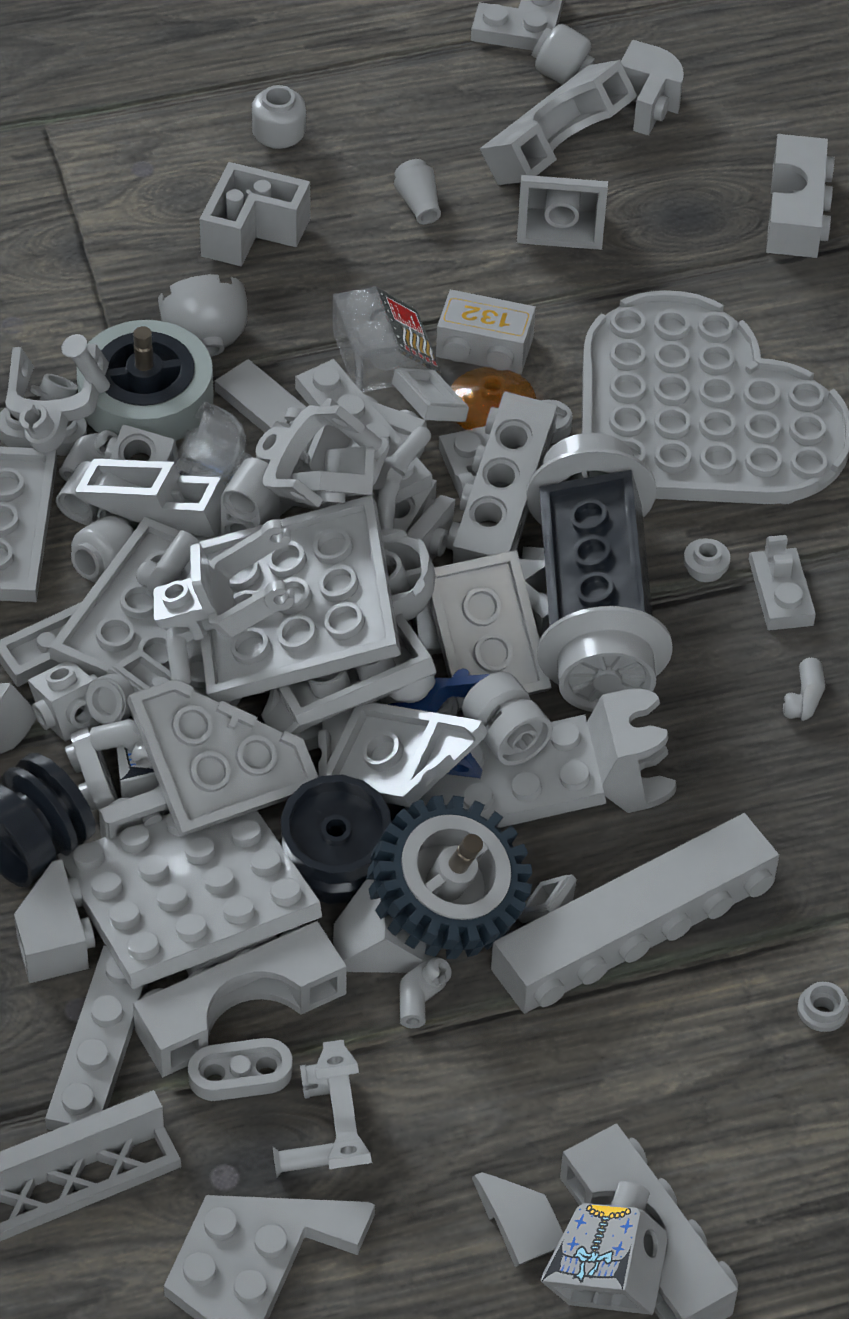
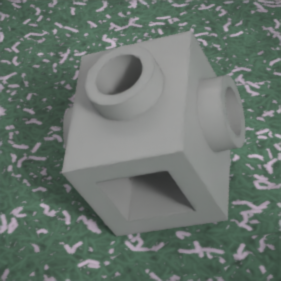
M65 661L29 679L28 683L35 703L32 705L33 711L43 729L51 728L66 742L71 739V733L87 726L92 728L101 724L91 716L86 705L87 688L97 676L94 674L87 675L74 662Z

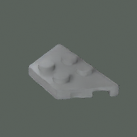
M372 702L348 709L322 721V730L318 731V747L322 751L319 761V777L343 774L364 780L381 794L385 803L410 807L413 802L418 801L485 739L488 730L481 720Z

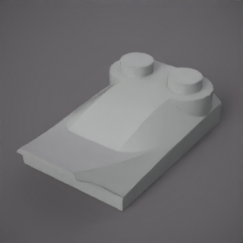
M401 613L395 616L401 655L272 689L261 717L266 725L278 731L284 732L286 730L296 735L348 709L363 706L388 696L394 700L406 703L420 701L426 697L435 684L434 676L436 669L432 657Z

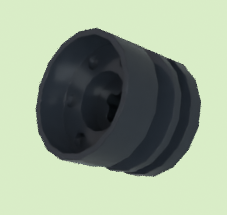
M29 753L19 761L16 767H10L2 775L0 784V875L18 887H29L43 875L52 861H56L57 854L68 856L75 850L77 845L84 844L96 832L95 819L91 808L78 786L56 763L39 753Z

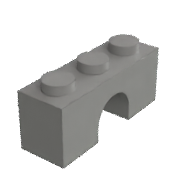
M777 134L771 183V194L773 195L768 222L766 253L817 258L820 241H828L831 216L823 215V211L830 212L833 186H827L825 182H832L835 157L827 156L828 139Z

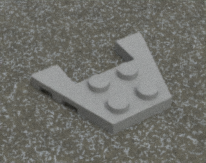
M206 1195L164 1284V1295L194 1319H269L304 1238H309L358 1255L375 1216V1204L359 1201Z

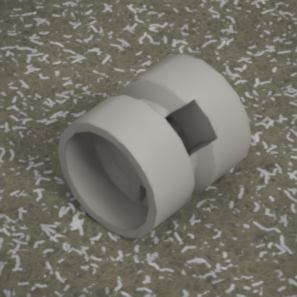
M498 672L480 680L470 689L463 701L462 711L465 718L481 720L488 730L484 739L485 743L497 759L505 765H517L531 759L545 747L551 737L553 730L551 721L539 706L530 700L527 691L509 672Z

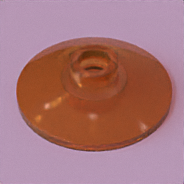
M492 367L468 371L458 377L451 385V388L469 407L466 422L455 421L466 430L486 426L491 407L499 408L504 392L536 399L534 389L521 375L510 370H496Z

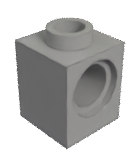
M122 424L118 438L112 437L109 440L104 459L129 460L135 454L144 453L150 456L148 461L174 462L176 465L178 451L175 439Z

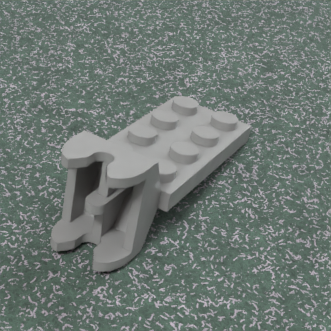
M627 689L604 694L600 697L588 721L584 714L551 722L553 730L545 747L531 759L517 765H505L500 762L483 739L470 752L483 770L481 779L446 774L420 799L423 800L426 806L432 796L443 795L444 805H447L453 795L464 797V809H469L476 800L485 804L481 816L487 820L494 811L503 816V819L497 826L498 828L606 804L605 796L627 813L658 806L675 794L677 789L676 780L663 776L644 778L641 776L640 771L647 767L656 766L668 755V749L665 746L669 738L667 729L652 725L636 728L630 723L637 717L648 715L660 705L659 697L656 693L646 689Z

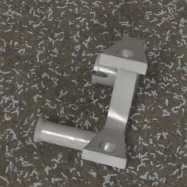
M71 335L65 339L61 346L62 353L72 358L84 376L83 389L71 397L58 400L43 401L24 398L34 365L21 347L12 348L5 404L12 416L19 420L21 426L25 429V436L31 446L40 453H48L57 449L65 438L68 421L80 420L91 415L96 409L99 394L106 392L110 387V383L105 376L109 362L97 344H88L87 347V340L83 335Z
M328 398L322 406L310 405L303 409L289 428L275 426L265 432L256 446V455L268 463L263 476V485L277 496L286 497L319 508L323 499L301 481L290 479L292 473H299L305 470L298 463V460L304 464L309 463L310 456L305 451V448L323 426L337 427L359 446L374 447L375 460L385 453L389 440L387 437L379 438L333 399Z
M344 1040L323 1042V1050L317 1064L300 1065L305 1099L327 1094L331 1096L336 1131L335 1142L278 1151L273 1147L277 1178L282 1172L328 1165L329 1169L372 1163L371 1153L357 1134L349 1074L359 1073L358 1063L345 1047Z

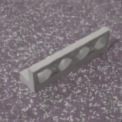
M152 1090L0 1151V1202L14 1206L10 1218L0 1223V1241L181 1168V1159L164 1127L163 1107L155 1091ZM155 1138L164 1155L148 1163L129 1158L135 1145ZM99 1161L114 1166L109 1179L99 1183H93L80 1178L84 1167L93 1162ZM49 1181L65 1186L60 1198L46 1204L30 1199L35 1186Z

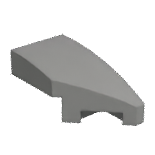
M483 1172L472 1177L489 1220L495 1218L515 1267L555 1251L564 1233L545 1194Z

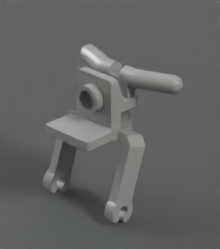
M288 407L284 419L290 421L289 425L291 426L303 409ZM325 425L315 434L308 451L310 456L309 463L303 464V467L308 472L324 471L326 450L360 446L337 427ZM417 427L392 457L386 456L390 448V444H388L385 453L376 459L378 475L372 487V496L374 497V494L378 495L377 510L381 530L394 529L396 497L400 490L399 483L402 476H405L409 464L430 441L431 433L426 427ZM280 496L281 504L313 510L336 505L335 503H324V505H320L318 508L309 504L296 503V500Z
M273 519L267 521L261 530L215 556L210 563L201 543L190 545L191 578L173 581L154 589V619L159 627L168 628L166 632V645L172 680L177 679L188 685L191 683L186 644L192 639L195 641L204 639L207 631L216 629L223 637L232 638L273 613L287 610L294 604V590H286L285 582L282 580L269 583L265 589L237 605L233 597V590L230 588V578L275 550L286 547L290 543V529H282L281 520Z

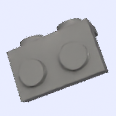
M369 446L328 449L325 451L324 471L292 473L290 479H298L323 499L320 505H324V503L344 504L345 497L372 495V487L378 475V465L374 459L375 449Z

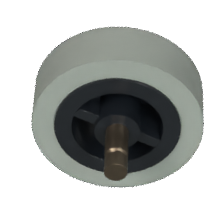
M136 320L112 326L89 341L88 344L98 345L109 362L105 376L110 383V387L106 392L99 394L95 411L85 418L87 423L96 432L101 433L104 430H111L119 435L122 424L177 441L195 431L207 418L213 404L212 360L206 346L190 331L168 322ZM77 367L79 393L83 389L84 376Z

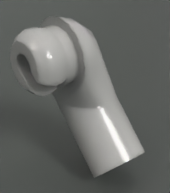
M104 430L101 433L79 437L59 469L61 478L67 481L81 462L104 459L109 440L112 437L118 438V435L111 430Z
M180 530L158 564L152 560H147L140 565L136 574L138 583L147 586V590L150 592H154V589L158 586L171 583L191 559L190 545L197 544L199 541L192 534Z
M806 658L800 663L801 692L800 694L787 693L784 696L783 715L786 718H799L800 721H804L813 716L825 690L823 666L817 658Z
M126 719L91 728L90 741L96 751L124 746L131 751V759L136 761L137 766L143 768L152 766L134 720Z
M439 957L431 958L429 961L419 964L401 979L400 1024L406 1028H419L426 1023L425 1002L445 987L446 982L451 978V967L446 960Z

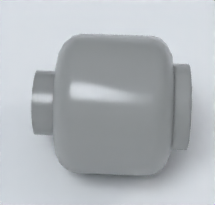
M558 24L553 29L546 27L531 56L536 58V70L561 85L588 65H593L595 58L589 55L592 48L591 40L565 24Z
M274 85L255 96L252 102V131L257 141L270 148L283 149L294 146L302 140L306 132V106L304 99L299 93L287 86Z
M104 516L81 529L75 534L71 543V560L74 568L82 577L96 583L135 530L124 520L115 516Z

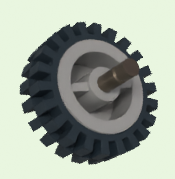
M443 795L432 796L426 806L423 800L420 799L413 802L408 811L405 808L401 810L392 823L390 822L373 849L370 857L373 861L367 873V879L374 880L368 889L370 899L380 898L381 900L375 909L380 920L388 915L393 918L387 929L394 936L402 929L408 932L410 936L404 944L412 949H415L420 941L427 943L426 955L436 957L441 948L446 949V959H457L463 950H465L468 958L478 955L483 947L486 950L493 947V942L505 936L526 906L525 901L529 897L532 884L526 883L532 875L531 864L521 863L528 854L524 844L515 847L512 845V842L518 835L513 826L511 825L502 832L497 826L503 819V816L494 811L487 820L481 816L485 804L475 800L469 809H464V797L453 795L447 805H444Z

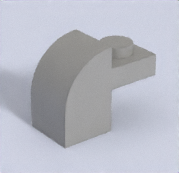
M632 40L621 63L638 96L632 100L636 102L633 131L649 135L656 121L664 120L667 111L678 114L684 72L680 61L667 50Z

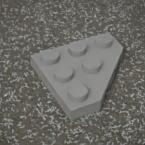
M177 679L131 693L127 698L128 705L180 837L288 800L302 784L318 777L303 738L286 730L284 732L278 731L257 721L258 717L222 700L219 703L193 691L194 687Z

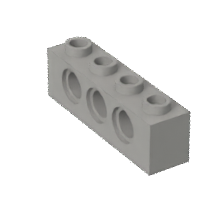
M504 392L499 408L491 407L485 428V433L490 434L487 445H479L476 450L472 471L477 472L474 484L466 483L460 501V510H463L464 514L461 523H452L447 539V549L453 550V563L517 550L529 514L526 497L527 485L532 475L543 465L544 457L550 449L556 430L557 404ZM510 444H517L522 447L518 449H509L505 446ZM497 482H504L509 484V486L504 488H498L493 486L492 484ZM483 521H493L497 524L491 527H485L480 525L479 523Z

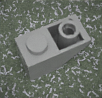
M62 859L51 862L14 913L17 942L29 983L89 969L87 949L95 947V939L89 917L80 919L77 907L83 906L77 877L67 878Z

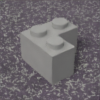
M228 162L199 219L201 257L242 267L255 238L297 247L310 221V181Z

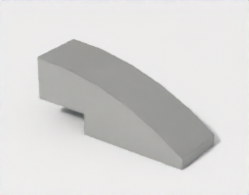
M93 459L75 492L79 499L140 523L144 517L192 535L216 537L221 528L220 499L226 487L221 477L180 475L174 462Z

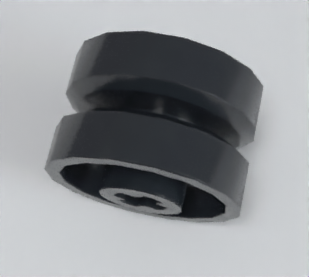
M343 774L317 777L302 784L288 798L281 816V846L320 902L338 904L351 901L367 879L368 868L373 861L370 859L373 849L391 822L390 810L381 794L364 780Z

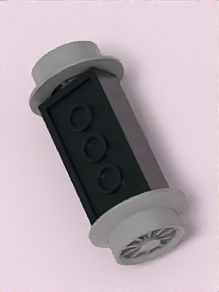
M602 433L577 434L553 445L546 453L543 465L532 475L526 490L528 509L532 516L542 525L550 625L538 643V663L543 673L559 685L560 693L568 703L593 712L600 697L604 694L627 689H646L653 692L656 685V676L669 663L673 648L669 631L652 614L643 517L650 511L656 499L657 488L655 478L650 469L642 461L634 457L633 451L624 441Z

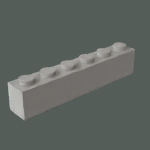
M743 813L493 942L491 970L524 1014L539 1006L548 1007L556 1003L565 992L581 984L589 985L598 981L607 970L625 961L630 963L640 959L649 948L667 939L673 941L682 937L691 926L707 918L715 919L722 916L733 904L749 896L758 897L764 894L775 881L779 854L749 817Z

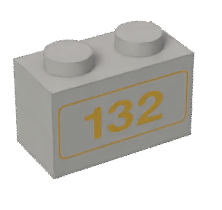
M450 289L437 325L436 357L522 374L534 336L536 306Z

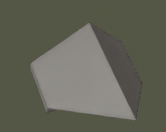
M366 879L334 923L333 946L347 966L346 972L408 973L422 962L434 958L425 954L427 943L420 941L415 949H412L404 944L410 936L408 932L402 929L394 936L387 929L393 918L388 915L380 920L375 909L381 900L380 898L370 899L368 889L374 880Z

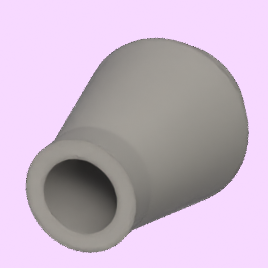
M412 159L402 163L395 171V188L412 210L419 224L425 225L435 222L441 216V211L438 205L433 168L421 159Z

